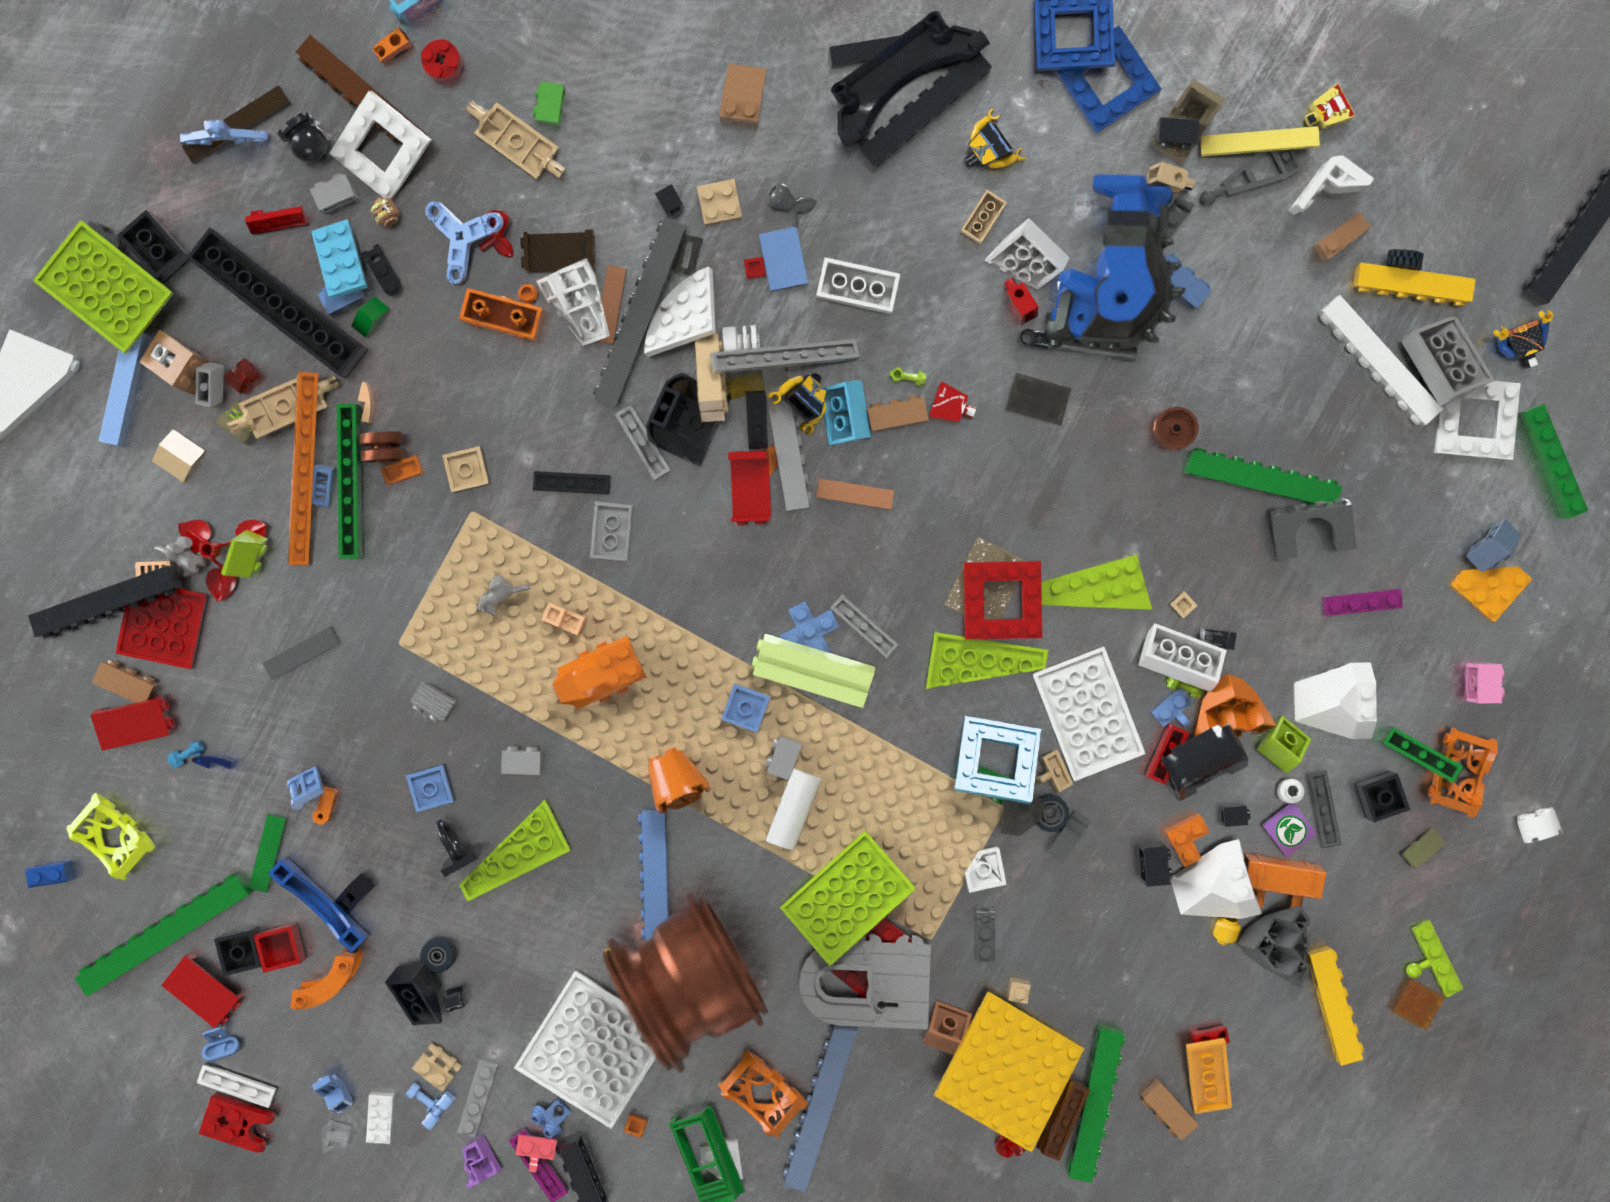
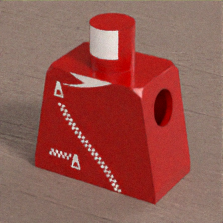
M940 382L928 418L959 423L962 415L973 419L976 408L966 405L968 399L966 394L944 382Z

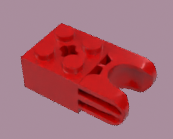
M216 1092L210 1097L199 1134L252 1152L261 1153L265 1151L266 1141L254 1133L253 1126L254 1124L269 1125L274 1122L276 1115L270 1110L254 1106L253 1103Z

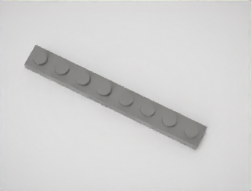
M856 339L721 351L710 354L714 374L858 360L860 357Z

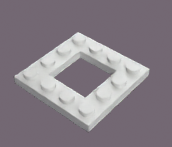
M368 91L329 154L384 199L390 198L393 200L431 142V139L373 91ZM375 121L403 143L386 172L357 150Z
M1493 381L1462 397L1466 399L1497 401L1493 439L1458 436L1461 398L1442 406L1443 410L1438 414L1434 453L1513 460L1521 383Z

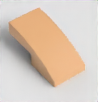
M362 382L358 401L365 403L361 421L373 424V392L370 384Z
M549 602L541 620L580 636L587 618Z

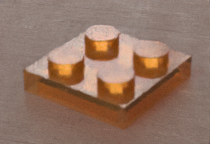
M1409 978L1391 1012L1427 1031L1445 997Z

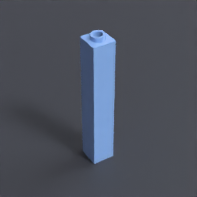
M142 333L127 354L121 350L118 352L99 442L124 447L142 367L139 361L145 353L149 336L145 333Z

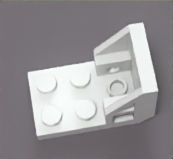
M1345 156L1332 157L1320 167L1289 209V212L1294 216L1299 212L1303 213L1313 203L1314 200L1311 198L1319 194L1322 189L1329 194L1360 192L1369 186L1374 178Z

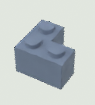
M1503 519L1490 529L1484 539L1471 547L1466 557L1482 573L1487 569L1492 570L1499 564V561L1502 559L1507 560L1513 555V549L1518 546L1521 534L1506 519Z

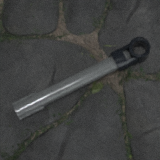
M1024 329L1017 337V341L1022 347L1045 350L1055 348L1110 356L1114 359L1135 361L1137 355V346L1133 348H1119V350H1110L1104 347L1090 349L1084 347L1078 339L1073 343H1062V346L1059 348L1051 347L1050 340L1045 332L1032 329ZM1024 333L1031 335L1032 340L1030 343L1023 341L1022 336Z

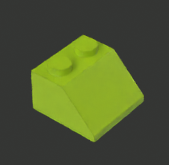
M248 530L232 539L221 574L250 578L255 573H259L262 567L261 558L268 549L266 545L268 539Z
M1281 715L1275 722L1276 726L1271 728L1262 738L1257 750L1285 773H1288L1301 763L1311 738Z

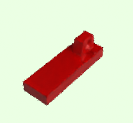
M300 206L263 213L262 210L251 211L250 216H245V223L252 235L308 224V218L303 207Z

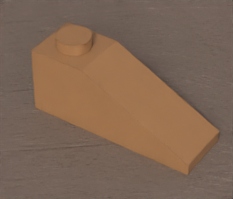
M1358 212L1315 244L1313 248L1322 261L1325 262L1371 227L1362 214Z

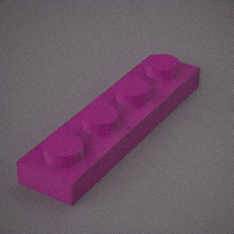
M1401 589L1323 597L1325 616L1403 608Z
M526 1128L509 1139L515 1151L519 1134L531 1136ZM519 1155L529 1170L530 1157ZM538 1158L537 1171L530 1173L550 1202H555L567 1194L568 1189L548 1160Z

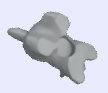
M180 536L177 541L167 544L166 547L155 546L154 548L156 551L165 554L170 561L182 567L183 577L197 574L199 566L204 567L207 565L206 560L202 556L194 554L190 550L193 542L188 537Z
M495 576L489 583V592L484 593L477 602V610H482L483 613L496 616L498 603L507 599L512 594L529 590L530 586L521 585L513 587L503 576Z

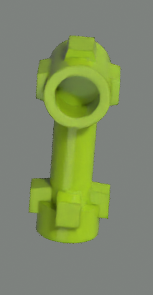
M899 367L890 371V377L893 382L898 383L900 380L916 382V386L925 385L926 374L922 371H918L917 374L906 373Z
M1171 677L1167 679V687L1176 691L1178 688L1191 692L1190 696L1193 698H1200L1203 693L1201 688Z

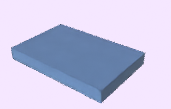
M797 226L759 234L770 291L808 284Z

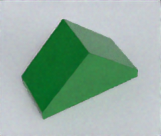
M374 296L358 309L351 327L365 338H368L390 308Z

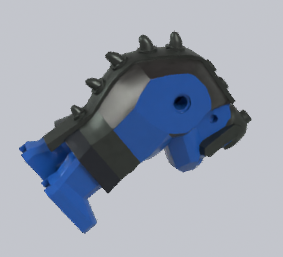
M1094 175V193L1113 199V208L1107 211V234L1103 236L1105 249L1097 260L1096 278L1074 269L1061 273L1057 282L1059 292L1056 308H1053L1052 312L1046 314V336L1050 340V346L1056 348L1061 347L1062 343H1073L1076 339L1084 347L1090 349L1104 347L1110 350L1133 348L1145 340L1150 343H1157L1159 338L1154 334V328L1159 323H1171L1176 320V316L1169 313L1171 301H1174V298L1181 296L1186 291L1185 287H1175L1171 280V275L1181 267V263H1171V261L1166 260L1164 255V248L1174 244V241L1166 236L1170 214L1168 205L1172 202L1173 192H1171V188L1165 186H1148L1146 176Z

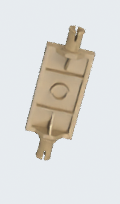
M474 101L469 103L472 108L467 106L465 111L477 118L480 123L474 132L477 137L537 180L546 169L559 179L562 178V173L565 174L567 169L553 160V157L559 151L558 146L497 102L492 109L486 111L474 103Z
M335 376L318 382L316 413L327 408L323 398L324 393L339 387L338 381L335 382ZM297 378L239 403L238 405L243 414L242 417L227 423L230 432L234 434L248 427L251 429L255 439H259L294 423Z

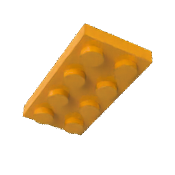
M1221 1038L1186 1044L1192 1110L1194 1114L1232 1108L1225 1039Z

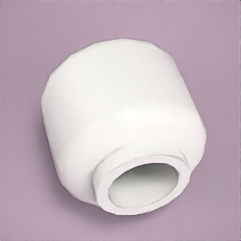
M1285 779L1278 785L1277 795L1284 803H1297L1304 796V787L1296 779Z

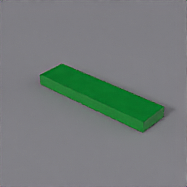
M267 814L249 889L265 893L269 892L272 877L268 872L276 865L287 818Z

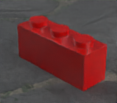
M1168 723L1145 776L1166 785L1170 776L1160 758L1161 756L1166 758L1172 754L1171 749L1185 742L1190 732Z

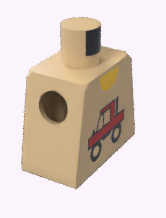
M1159 162L1149 167L1146 179L1148 186L1169 187L1173 193L1184 189L1192 191L1195 184L1194 179L1187 178L1188 170L1165 162Z

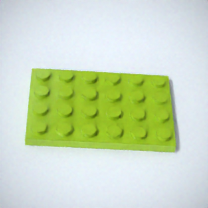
M82 220L78 222L33 280L125 354L128 353L174 294Z
M864 831L788 899L780 909L826 963L832 966L917 888L868 832Z

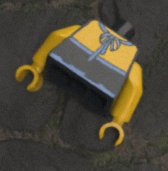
M991 109L987 116L977 122L972 130L969 146L973 152L965 157L971 167L980 161L983 166L1003 168L1016 161L1021 162L1026 158V156L1023 158L1019 157L1018 152L1024 149L1020 148L1015 152L995 123L1000 115L992 117L991 114L994 112V109Z
M816 373L791 378L782 384L777 392H770L767 395V398H771L773 395L776 396L772 404L779 403L781 395H784L782 399L807 421L799 426V429L802 431L808 426L806 434L813 433V425L817 424L826 413L825 398L827 391L820 385L822 378Z

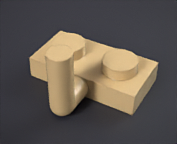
M1054 750L1039 758L1046 773L1035 777L1034 785L1049 780L1055 793L1061 792L1073 785L1058 750Z

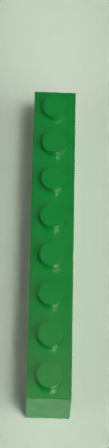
M336 404L339 559H363L362 462L360 458L361 445L359 444L361 405Z
M1195 448V450H1191L1188 453L1184 474L1314 504L1317 501L1333 502L1335 499L1340 498L1343 487L1337 485L1338 481L1326 479V481H1320L1318 476L1307 474V477L1300 476L1298 471L1289 470L1287 473L1281 471L1280 467L1271 465L1270 468L1262 467L1263 463L1251 461V464L1239 457L1228 459L1225 458V454L1214 452L1213 455L1206 453L1207 450L1202 448Z
M1100 1024L1098 1026L1086 1087L1090 1092L1079 1115L1067 1170L1070 1179L1092 1183L1093 1177L1096 1178L1098 1166H1096V1161L1101 1157L1102 1148L1100 1143L1101 1140H1104L1106 1134L1104 1124L1105 1121L1108 1122L1110 1110H1108L1109 1103H1112L1114 1097L1112 1087L1113 1084H1116L1118 1078L1116 1068L1117 1065L1120 1066L1122 1054H1120L1121 1047H1124L1126 1036L1122 1029Z

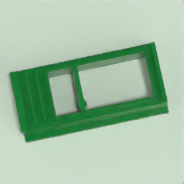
M706 1107L700 1114L681 1120L679 1116L671 1118L668 1126L671 1127L699 1201H735L741 1193L745 1192L713 1107ZM701 1123L715 1162L712 1161L710 1164L698 1167L684 1131V1127ZM717 1165L722 1179L705 1184L700 1170L708 1167L713 1168Z

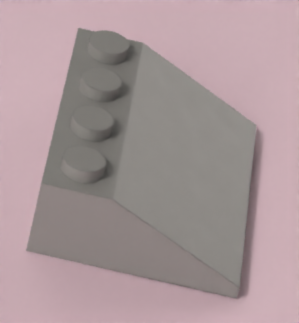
M1456 315L1414 330L1401 341L1440 407L1452 403L1495 380Z

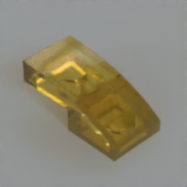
M760 371L726 381L727 394L731 396L730 401L746 397V391H765Z

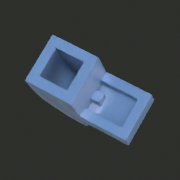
M337 1074L323 1076L316 1083L312 1084L314 1092L324 1096L330 1111L339 1114L354 1105L347 1087Z

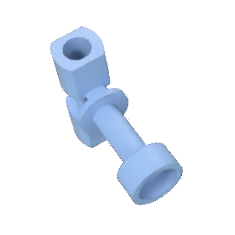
M414 1082L405 1095L410 1099L414 1096L428 1107L427 1112L429 1114L422 1124L431 1130L440 1119V1114L443 1110L446 1111L454 1101L455 1096L446 1091L440 1100L435 1099L432 1101L419 1091L421 1086Z

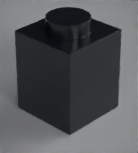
M672 184L655 193L667 217L670 215L674 217L682 212L681 209L684 208L683 203Z
M1246 805L1220 806L1221 825L1225 827L1248 825L1251 814L1250 809Z

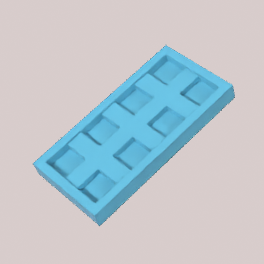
M346 219L311 231L328 297L332 300L368 288L349 220Z

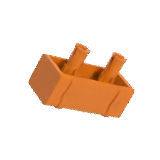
M467 288L459 320L477 328L481 327L537 343L546 311L541 307L518 302L509 297L496 296L481 290L477 291Z
M1244 853V862L1260 908L1264 906L1266 891L1292 895L1290 908L1295 906L1302 908L1304 897L1322 899L1326 871L1320 865Z

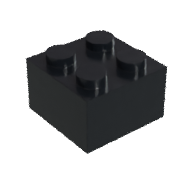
M1391 771L1355 784L1367 819L1375 823L1410 810L1398 773Z
M1161 841L1138 843L1141 882L1147 887L1170 885V879H1173L1172 868H1169L1168 860H1171L1170 848L1167 849V846Z
M258 926L223 934L214 939L223 977L262 967L254 940V935L259 933Z

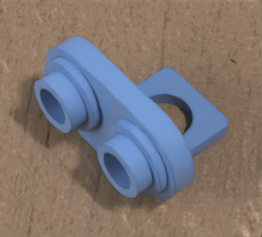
M221 1027L203 1032V1036L210 1042L202 1049V1057L207 1062L224 1059L238 1052L240 1048L239 1041L235 1037H230ZM214 1033H219V1034H220L219 1037H217V1038H216L215 1036H210V1035H211V1034H214Z
M558 1098L547 1110L541 1106H535L531 1110L530 1118L533 1123L539 1124L544 1129L543 1133L547 1138H558L562 1133L559 1124L571 1111ZM555 1106H560L563 1109L562 1116L554 1117L552 1115Z

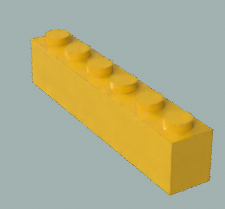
M1359 263L1355 267L1353 288L1358 289V292L1361 293L1376 291L1377 295L1389 296L1390 293L1396 294L1397 298L1406 299L1408 296L1415 297L1417 301L1432 299L1434 303L1446 304V302H1453L1454 306L1464 307L1465 304L1473 301L1476 279Z
M1329 946L1310 950L1306 953L1336 1061L1343 1066L1363 1060L1362 1053H1364V1048L1357 1039L1359 1031L1357 1025L1352 1021L1354 1013L1351 1005H1348L1346 1000L1348 992L1346 987L1342 986L1343 974L1336 965V961H1338L1337 954Z

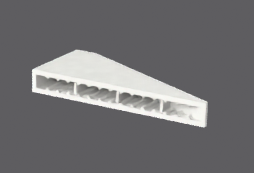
M9 329L0 352V441L78 371L80 357Z

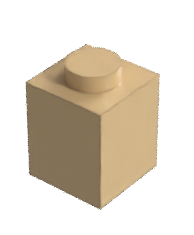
M1010 977L1006 995L1008 1000L1028 1004L1031 988L1030 982Z

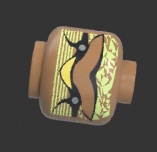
M380 197L373 202L371 214L378 225L390 227L398 222L400 213L392 199Z

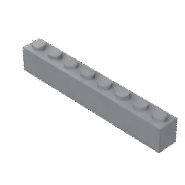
M789 367L761 369L766 398L768 393L777 392L778 388L790 379L786 377V371H789ZM773 395L771 398H767L786 512L809 508V503H812L811 492L806 491V484H809L807 473H803L802 468L806 464L804 454H800L799 447L802 446L801 435L796 434V428L799 427L797 416L793 417V408L782 399L784 395H781L779 403L772 404L776 399V396Z

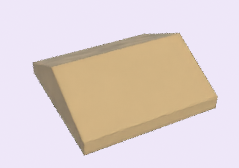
M173 429L159 444L152 462L185 483L205 453V450Z

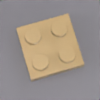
M734 179L697 186L705 225L742 218Z
M481 446L442 455L452 493L490 484Z

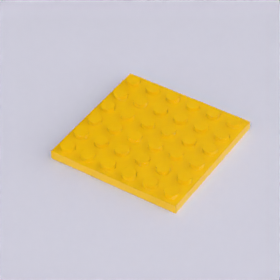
M987 992L933 1096L1032 1152L1084 1048L994 994Z

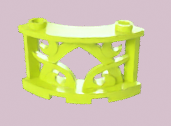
M95 793L91 797V802L72 824L66 827L69 838L76 843H81L94 853L106 866L111 877L125 881L129 871L147 851L151 852L155 846L145 831L141 832L135 827L138 823L127 813L122 815L120 811L114 809L116 807L114 803ZM96 809L94 819L88 817ZM109 817L112 819L113 822L110 825L103 823L102 821L108 822L107 818ZM84 821L93 823V826L83 827L88 830V834L78 830ZM120 826L122 828L120 833L122 847L105 846L102 828L112 829ZM128 834L131 839L126 841L125 837ZM118 859L123 863L121 866L118 864Z

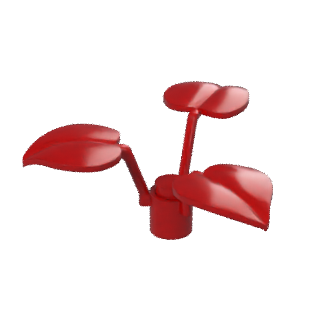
M203 520L179 523L180 536L188 537L193 542L190 550L200 552L203 557L210 558L211 562L219 566V568H213L207 573L206 585L217 602L225 600L234 591L237 577L222 575L223 565L215 558L220 555L221 548L229 546L231 542L222 544L208 542L212 531L209 524ZM246 520L236 527L235 534L238 536L248 530L266 537L267 527L265 523L259 520Z

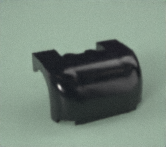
M679 373L669 380L667 379L649 416L646 429L649 442L701 466L708 450L706 447L718 421L702 422L697 380L684 373ZM727 394V403L729 404L731 396Z
M1229 722L1226 723L1227 726L1220 728L1218 724L1172 748L1171 751L1173 753L1166 758L1161 756L1160 760L1174 784L1172 789L1179 801L1197 793L1198 787L1227 772L1232 775L1248 766L1247 754Z

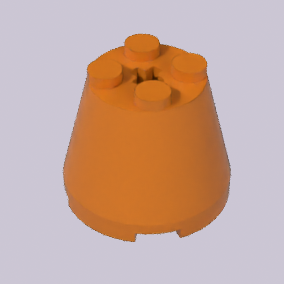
M676 748L667 750L665 752L666 755L660 758L656 756L648 761L654 803L659 814L667 813V809L678 810L702 798L701 795L705 790L706 792L711 790L708 781L682 750L677 751Z

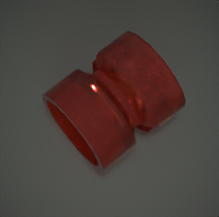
M242 358L237 363L236 370L230 369L224 375L226 381L240 394L249 388L248 382L253 383L261 377L260 372L246 358Z

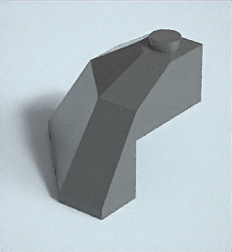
M1300 906L1265 915L1245 930L1237 945L1248 957L1264 969L1300 987L1309 973L1306 953L1309 952L1310 937H1307V926H1310V918Z

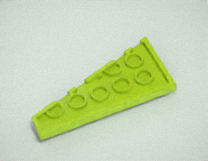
M1137 555L1042 581V605L1153 610Z
M934 632L925 689L1046 669L1048 650L983 639L965 640L964 636Z
M545 799L459 884L467 902L571 851L547 800Z

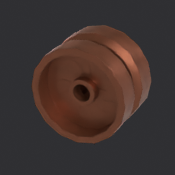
M1172 407L1157 415L1152 425V434L1159 446L1166 450L1175 451L1185 448L1194 442L1198 435L1199 425L1197 418L1190 410L1184 407ZM1174 426L1178 427L1176 432L1173 430Z
M386 431L359 434V444L364 447H372L360 452L361 462L388 463L403 460V449L391 447L403 442L402 432Z

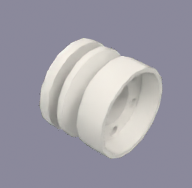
M746 325L743 326L742 335H738L735 326L723 327L724 351L760 348V337L756 330V325H751V334H747Z

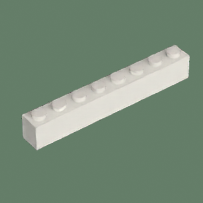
M1341 295L1335 297L1318 312L1321 316V321L1325 325H1329L1334 330L1333 334L1347 344V350L1357 355L1359 363L1372 372L1371 375L1377 382H1381L1385 386V392L1391 397L1394 396L1398 401V406L1411 415L1410 419L1413 423L1420 426L1427 425L1443 410Z

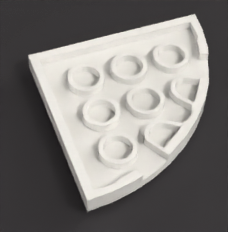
M709 266L683 280L661 302L646 334L644 354L648 357L716 333L713 270Z

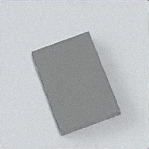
M595 501L590 559L629 561L634 505Z

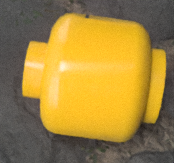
M1220 917L1217 919L1213 935L1217 942L1222 945L1233 944L1237 941L1241 926L1236 918Z

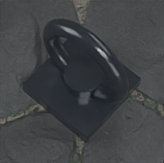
M440 819L436 822L438 836L450 857L444 861L441 873L445 878L477 860L482 848L479 843H476L465 849L464 846L460 845L457 836L446 821Z

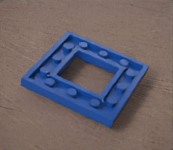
M1035 0L1037 71L1115 67L1113 0ZM1093 13L1094 47L1056 49L1055 15Z
M1120 25L1114 28L1115 58L1133 83V86L1103 105L1083 76V73L1091 68L1055 70L1096 133H1099L1162 90ZM1094 42L1087 47H1094Z

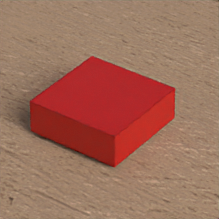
M763 257L744 260L747 280L766 277Z

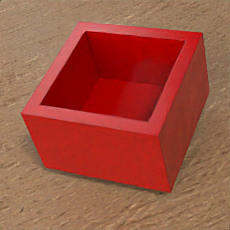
M297 922L261 931L254 935L263 973L301 964L306 960Z

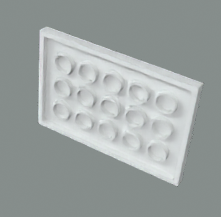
M1104 646L1032 673L1073 781L1145 754Z

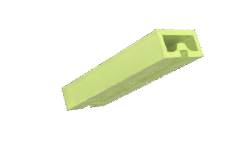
M765 634L763 640L759 639L756 650L760 652L758 657L754 656L751 665L752 668H755L753 675L861 708L864 707L875 672L874 666Z

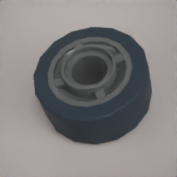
M1053 794L1044 795L1034 803L1032 818L1035 824L1042 830L1056 832L1067 824L1069 808L1060 797ZM1050 808L1055 809V815L1052 818L1046 817V811Z

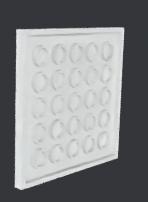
M575 970L514 1069L612 1129L656 1057L639 1032L622 999Z

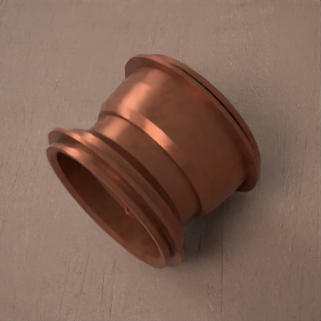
M691 893L687 894L690 905L657 925L651 939L636 946L627 942L619 945L611 938L607 941L609 950L603 952V958L612 981L645 1042L667 1071L674 1066L680 1073L685 1070L683 1060L689 1056L691 1043L705 1035L719 1037L752 1019L759 1026H762L764 1023L760 1012L763 1015L768 1013L766 1004L754 980L711 905L703 895L698 897L699 902H697Z

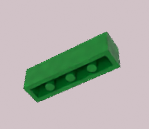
M1392 727L1383 743L1452 783L1456 782L1464 766Z

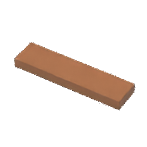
M607 265L601 302L610 336L595 342L614 345L626 268Z
M821 478L818 480L816 492L817 498L890 510L894 496V490Z

